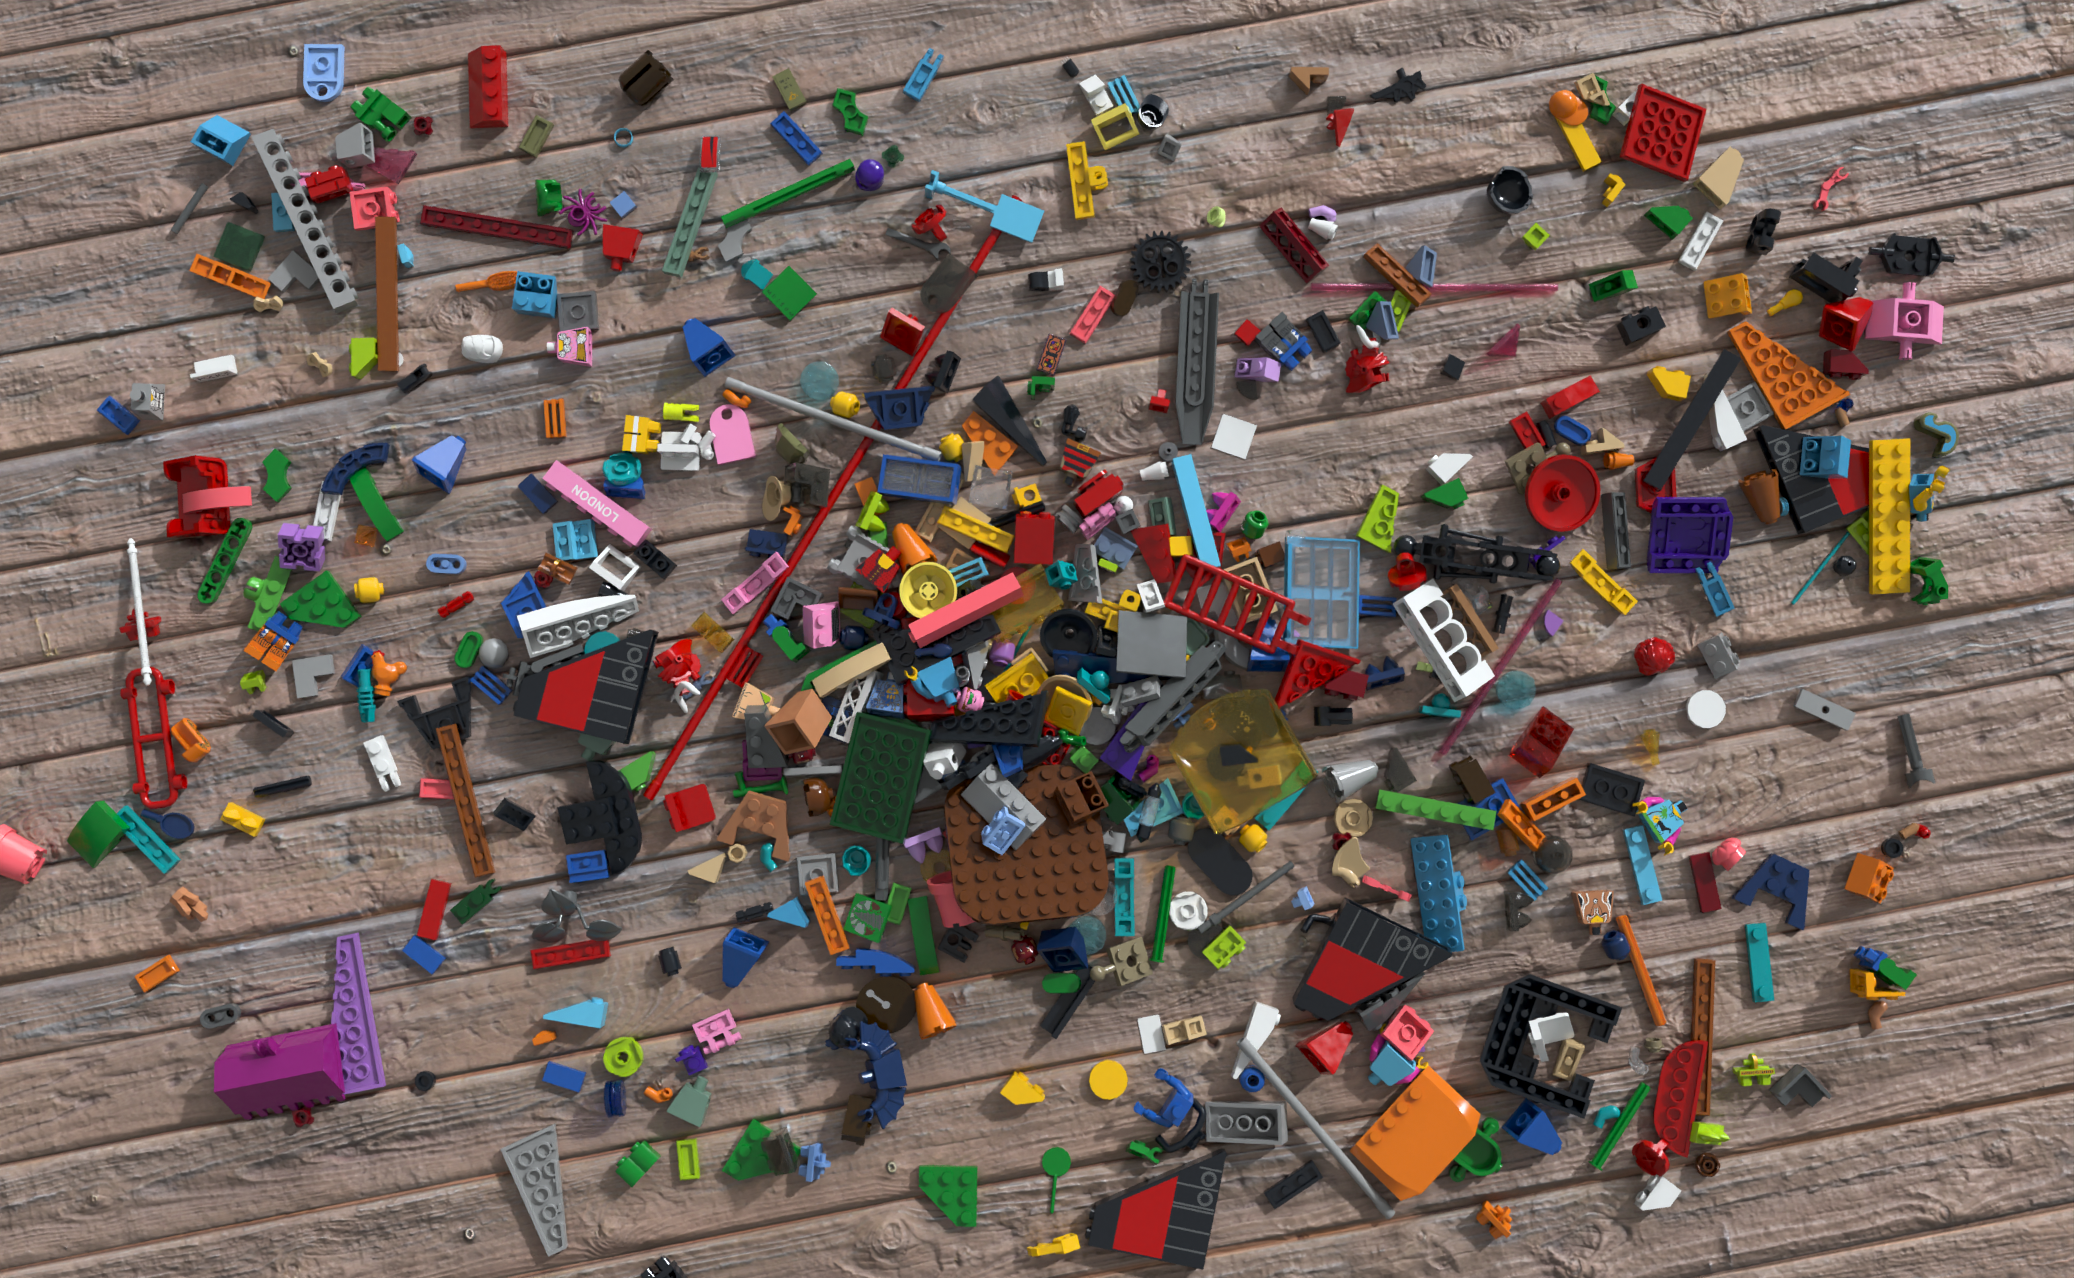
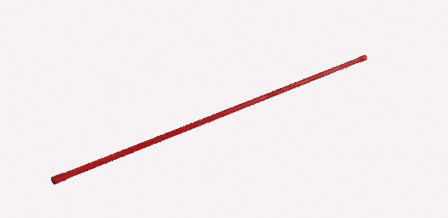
M1012 195L1011 198H1014L1022 202V200L1019 197ZM995 228L992 229L894 389H903L908 386L1002 231ZM875 419L870 428L880 431L881 426L877 419ZM865 436L788 560L787 565L789 567L775 581L657 775L650 782L643 794L646 798L654 800L665 778L725 683L729 672L754 636L778 597L787 577H790L874 439Z

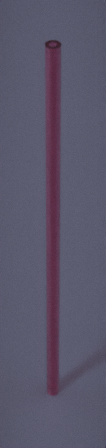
M1311 283V291L1397 290L1391 283ZM1433 283L1431 288L1422 284L1428 291H1558V284Z

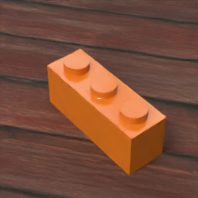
M1570 777L1521 802L1520 805L1526 816L1531 821H1536L1586 794L1578 778Z

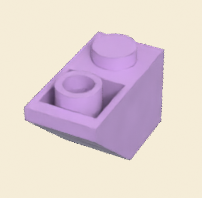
M1267 357L1237 359L1235 377L1259 382H1278L1281 363Z

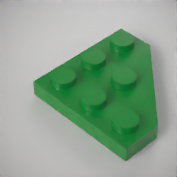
M328 570L280 603L283 610L292 620L347 628L362 617Z
M753 1119L722 1171L740 1181L792 1168L801 1153V1148Z
M919 1165V1187L956 1226L976 1227L978 1166Z

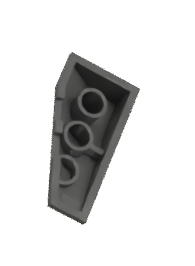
M1424 971L1355 1007L1354 1010L1364 1027L1368 1031L1380 1029L1383 1026L1382 1023L1390 1017L1425 975Z

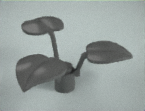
M550 889L541 904V909L549 915H559L558 922L555 925L551 922L537 925L532 932V938L548 943L562 940L565 937V930L559 926L561 925L563 914H573L575 910L578 911L584 928L588 930L586 936L591 940L606 941L612 939L622 931V927L602 919L595 920L588 926L580 909L581 905L577 904L576 892L565 891L560 893Z

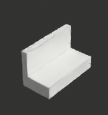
M233 355L194 362L196 373L190 374V377L196 381L204 382L238 375L235 358Z

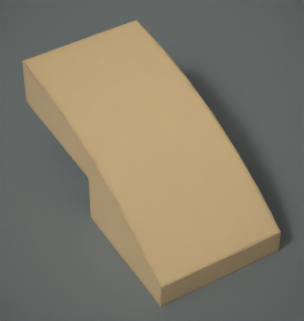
M1202 1016L1162 1025L1166 1044L1168 1045L1207 1035Z

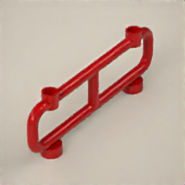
M150 667L151 675L154 676L162 732L140 736L136 705L137 689L134 687V679L137 676H142V668H138L128 673L125 680L126 688L120 690L121 698L128 701L138 783H134L132 789L135 795H140L141 803L149 809L166 808L176 802L178 790L186 789L188 786L186 775H176L169 726L166 695L175 693V683L172 679L164 680L162 673L158 669ZM163 740L170 796L166 800L153 802L148 797L150 787L148 782H146L141 743Z

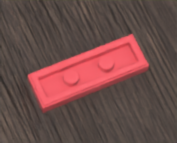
M1100 286L1074 325L1070 335L1086 344L1111 306L1115 294Z

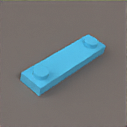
M1643 825L1622 829L1641 904L1646 905L1662 901Z

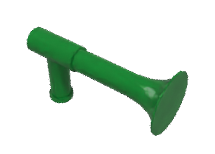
M739 771L734 774L739 789L733 790L734 798L745 797L748 791L756 793L783 791L788 795V783L784 775L776 783L746 788L743 772Z

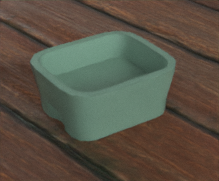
M1187 618L1186 653L1193 655L1202 645L1205 647L1209 643L1210 637L1197 621Z

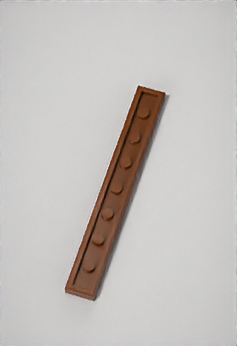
M375 217L378 371H399L396 217Z
M452 724L436 728L474 876L476 878L495 873L457 725Z
M1694 958L1691 1041H1708L1695 1115L1710 1116L1716 960Z

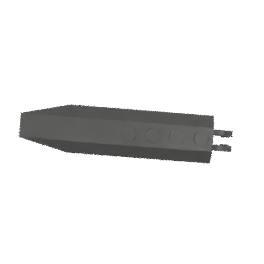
M1192 279L1190 293L1181 291L1176 410L1182 444L1202 445L1214 407L1219 293H1208V279L1203 281V293H1196L1197 279Z

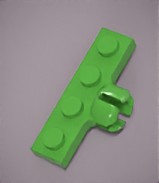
M275 556L266 579L251 577L247 581L246 585L257 588V591L245 588L243 592L245 598L256 603L247 628L258 631L269 617L272 618L277 610L292 569L280 568L278 556Z

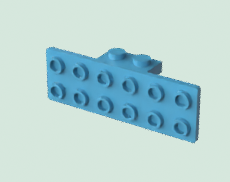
M1448 835L1411 838L1424 936L1450 948L1452 952L1464 951L1459 912L1466 909L1467 898L1463 893L1464 878L1461 872L1453 871Z

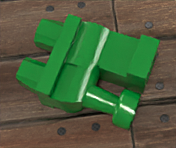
M366 87L362 93L368 99L363 105L356 100L350 106L355 116L369 128H375L381 132V137L386 142L394 139L397 130L392 126L386 127L381 122L384 117L400 130L412 118L380 91L370 87Z

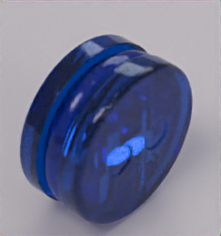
M623 1080L605 1082L604 1105L608 1118H613L614 1116L623 1117L626 1114V1089Z

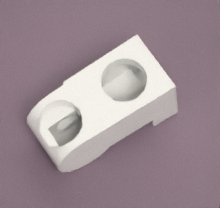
M1637 90L1612 114L1623 126L1629 122Z

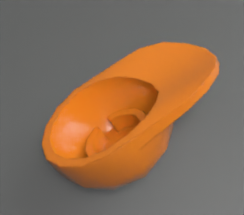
M1561 90L1551 96L1549 101L1550 112L1560 121L1570 126H1577L1587 119L1588 108L1586 104L1571 91Z

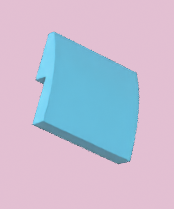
M593 519L553 524L557 558L563 561L598 557Z

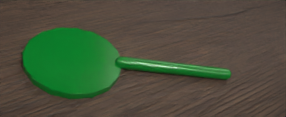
M1060 1147L1050 1148L1045 1152L1042 1159L1045 1172L1053 1176L1051 1214L1054 1213L1057 1176L1064 1175L1071 1165V1158L1068 1152Z

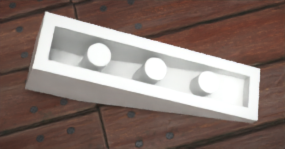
M1722 390L1708 412L1711 435L1713 437L1712 442L1720 452L1747 440Z
M1255 1001L1244 1036L1258 1051L1274 1029V1025H1278L1281 1015L1278 1014L1279 1010L1277 1008ZM1240 1048L1231 1073L1234 1079L1239 1077L1251 1060Z

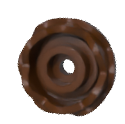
M1702 1153L1695 1160V1168L1701 1176L1713 1177L1718 1173L1720 1163L1714 1154Z

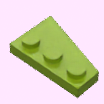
M1380 485L1356 534V537L1387 553H1391L1392 548L1391 540L1394 534L1393 525L1397 512L1398 492L1385 485Z

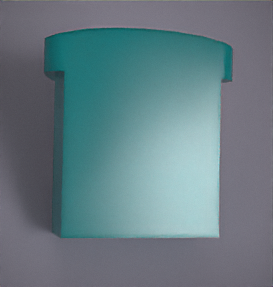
M757 259L743 264L741 267L742 277L763 290L773 274L759 264L760 261Z

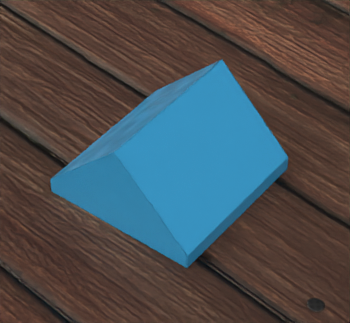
M798 897L769 912L767 916L804 928L810 924V919Z

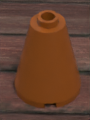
M1771 469L1772 473L1767 474L1766 470L1755 472L1745 476V481L1738 480L1741 490L1759 520L1765 522V524L1775 523L1777 518L1780 517L1779 481L1776 469Z

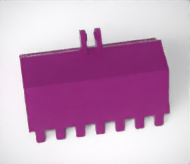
M337 1023L227 1045L225 1051L214 1063V1093L235 1115L240 1114L245 1120L252 1119V1111H256L261 1117L268 1116V1111L266 1110L268 1108H271L276 1114L283 1113V1105H287L292 1111L298 1110V1102H302L308 1108L314 1107L313 1099H318L324 1105L329 1104L330 1099L328 1096H334L337 1101H344L346 1097L343 1094L345 1093Z

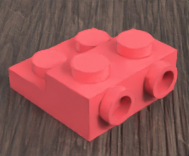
M380 187L349 192L353 224L356 231L374 229L375 217H396V222L400 221L398 211L394 209V204H397V196L390 188Z
M1402 1005L1398 1007L1389 1019V1024L1380 1035L1408 1061H1412L1434 1030L1430 1028V1024L1426 1020L1421 1019L1415 1014L1416 1011L1412 1007Z

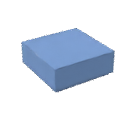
M625 191L609 202L622 219L637 208Z

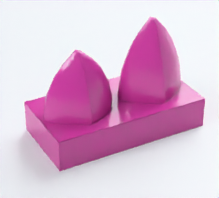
M1224 492L1212 493L1214 502L1220 508L1219 510H1206L1210 525L1218 532L1222 531L1241 502L1239 497L1232 492L1229 494Z

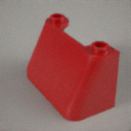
M197 455L163 461L164 475L168 480L177 482L179 519L168 521L166 527L167 537L181 538L226 534L230 528L229 507L184 514L182 495L198 490L228 487V471L225 461L220 458Z

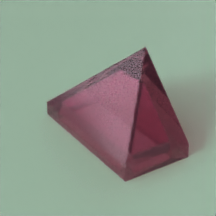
M1517 323L1486 354L1488 356H1516L1520 325Z

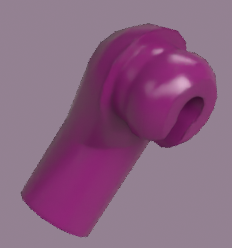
M1153 754L1147 757L1146 770L1138 774L1143 783L1158 773V757Z

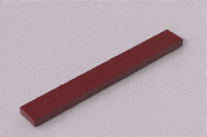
M423 205L420 224L423 226L571 249L574 232L572 229L425 205Z

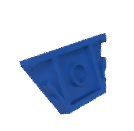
M530 571L525 573L509 595L501 602L517 638H524L517 616L546 608Z

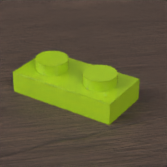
M1396 290L1391 299V305L1399 333L1411 302L1400 291Z

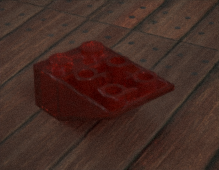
M1542 706L1516 741L1509 756L1541 778L1552 770L1574 728Z

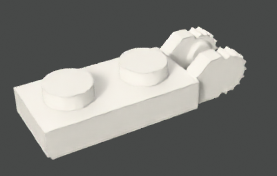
M380 735L364 742L382 789L385 792L390 790L386 775L389 774L394 786H400L401 781L397 773L398 770L385 737Z

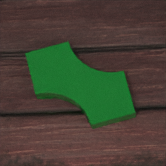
M1595 75L1600 89L1604 90L1607 96L1606 88L1608 82ZM1609 99L1610 105L1608 106L1590 102L1591 113L1589 117L1607 125L1616 106Z
M837 88L832 107L840 111L844 116L845 131L863 136L869 118L857 108L855 102L856 93Z
M275 448L262 462L268 473L267 483L263 490L276 502H280L292 489L286 476L291 461Z

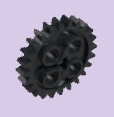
M1161 230L1158 236L1155 231H1153L1152 237L1146 234V240L1140 238V245H1134L1137 251H1131V255L1135 258H1130L1129 262L1134 264L1130 267V270H1136L1133 278L1139 276L1137 283L1144 282V289L1149 285L1150 292L1154 288H1157L1158 293H1160L1161 288H1164L1166 293L1169 287L1175 290V283L1181 286V279L1186 280L1187 278L1184 273L1190 272V269L1186 267L1191 265V261L1186 260L1191 256V253H1185L1188 250V246L1182 247L1184 240L1177 242L1178 235L1171 238V232H1168L1167 236H1164L1163 230ZM1155 246L1159 247L1161 261H1164L1163 271L1165 274V278L1162 277L1160 263L1157 262L1158 253ZM1169 247L1173 252L1165 254L1162 249ZM1151 251L1154 257L1146 258L1144 253ZM1173 265L1177 271L1171 273L1167 270V267ZM1154 269L1158 272V275L1152 277L1148 271Z

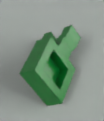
M1138 1140L1131 1141L1128 1144L1126 1152L1142 1159L1146 1158L1155 1165L1159 1163V1160L1154 1158L1153 1154L1155 1152L1161 1154L1162 1148L1155 1147L1150 1150V1148L1145 1147V1143Z

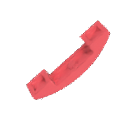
M250 486L213 488L182 494L184 514L226 507L252 506Z

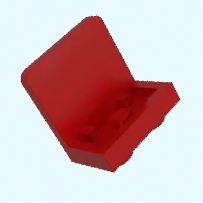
M699 784L664 795L665 800H663L665 809L671 815L669 819L670 825L676 832L716 819L705 784Z

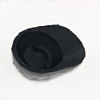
M1153 94L1147 95L1137 112L1139 124L1148 130L1159 128L1168 116L1169 107L1160 97Z

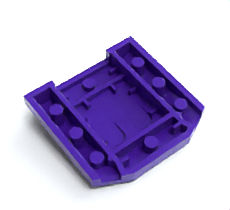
M1656 497L1652 504L1648 541V572L1696 573L1695 569L1700 567L1704 573H1710L1707 563L1711 562L1718 573V567L1729 555L1733 526V515L1728 508L1727 500L1724 497Z

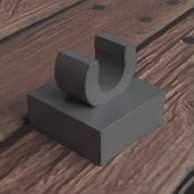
M1133 509L1115 517L1123 535L1141 526Z

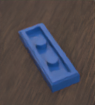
M785 111L770 123L775 131L808 166L823 154Z

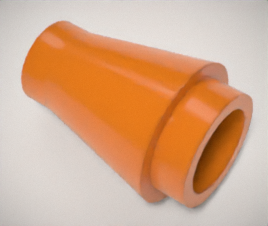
M1610 451L1605 453L1603 464L1609 470L1633 466L1634 456Z

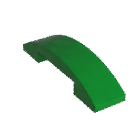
M367 467L357 471L350 478L351 484L370 519L388 542L404 531L380 495Z
M927 896L908 899L920 976L939 973Z

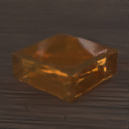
M358 524L354 543L374 547L378 529Z

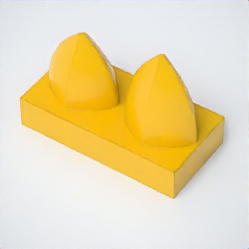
M233 802L228 803L220 820L253 837L258 835L266 820Z

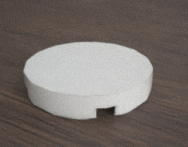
M1701 690L1688 698L1686 703L1687 717L1697 727L1712 728L1723 720L1726 706L1723 699L1717 693L1711 690Z
M1182 892L1172 900L1169 915L1172 922L1178 928L1194 930L1205 922L1208 916V908L1205 900L1200 895L1194 892Z

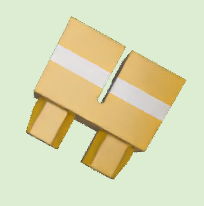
M626 415L624 427L626 434L623 437L622 451L630 454L640 453L649 455V452H657L659 441L650 440L651 433L660 434L662 425L647 417Z

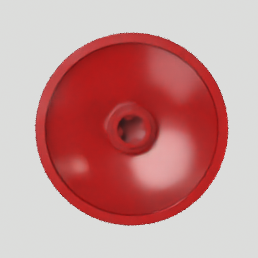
M1565 454L1549 457L1537 465L1528 478L1525 489V502L1528 512L1544 528L1559 532L1574 530L1585 524L1597 509L1601 491L1599 478L1593 467L1579 457Z

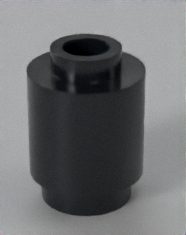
M674 946L660 950L658 958L663 974L667 973L668 977L678 974L679 969L682 967Z

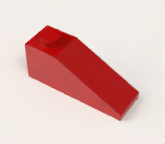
M1590 375L1548 397L1540 404L1548 418L1551 419L1600 391Z

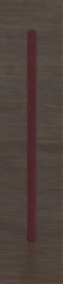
M1556 578L1494 669L1493 674L1495 677L1484 684L1439 752L1446 756L1562 584L1560 579Z

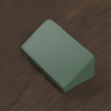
M1171 497L1148 500L1152 526L1168 524L1170 536L1176 535Z

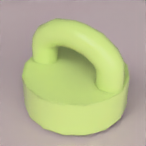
M1218 206L1210 209L1207 214V222L1218 228L1224 225L1225 211Z

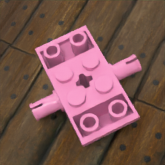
M1911 282L1903 283L1902 298L1871 300L1874 303L1872 314L1865 327L1864 339L1900 343L1899 360H1903V358L1904 360L1912 359V343L1942 344L1944 306L1935 301L1915 300L1916 283L1914 282L1912 284Z

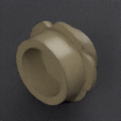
M1647 1038L1644 1047L1649 1052L1657 1053L1660 1052L1661 1048H1664V1045L1660 1038Z

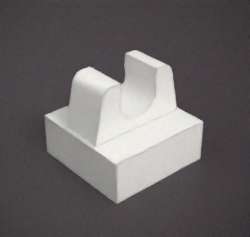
M688 424L679 441L688 444L691 440L699 444L702 437L694 433L697 428L696 426Z

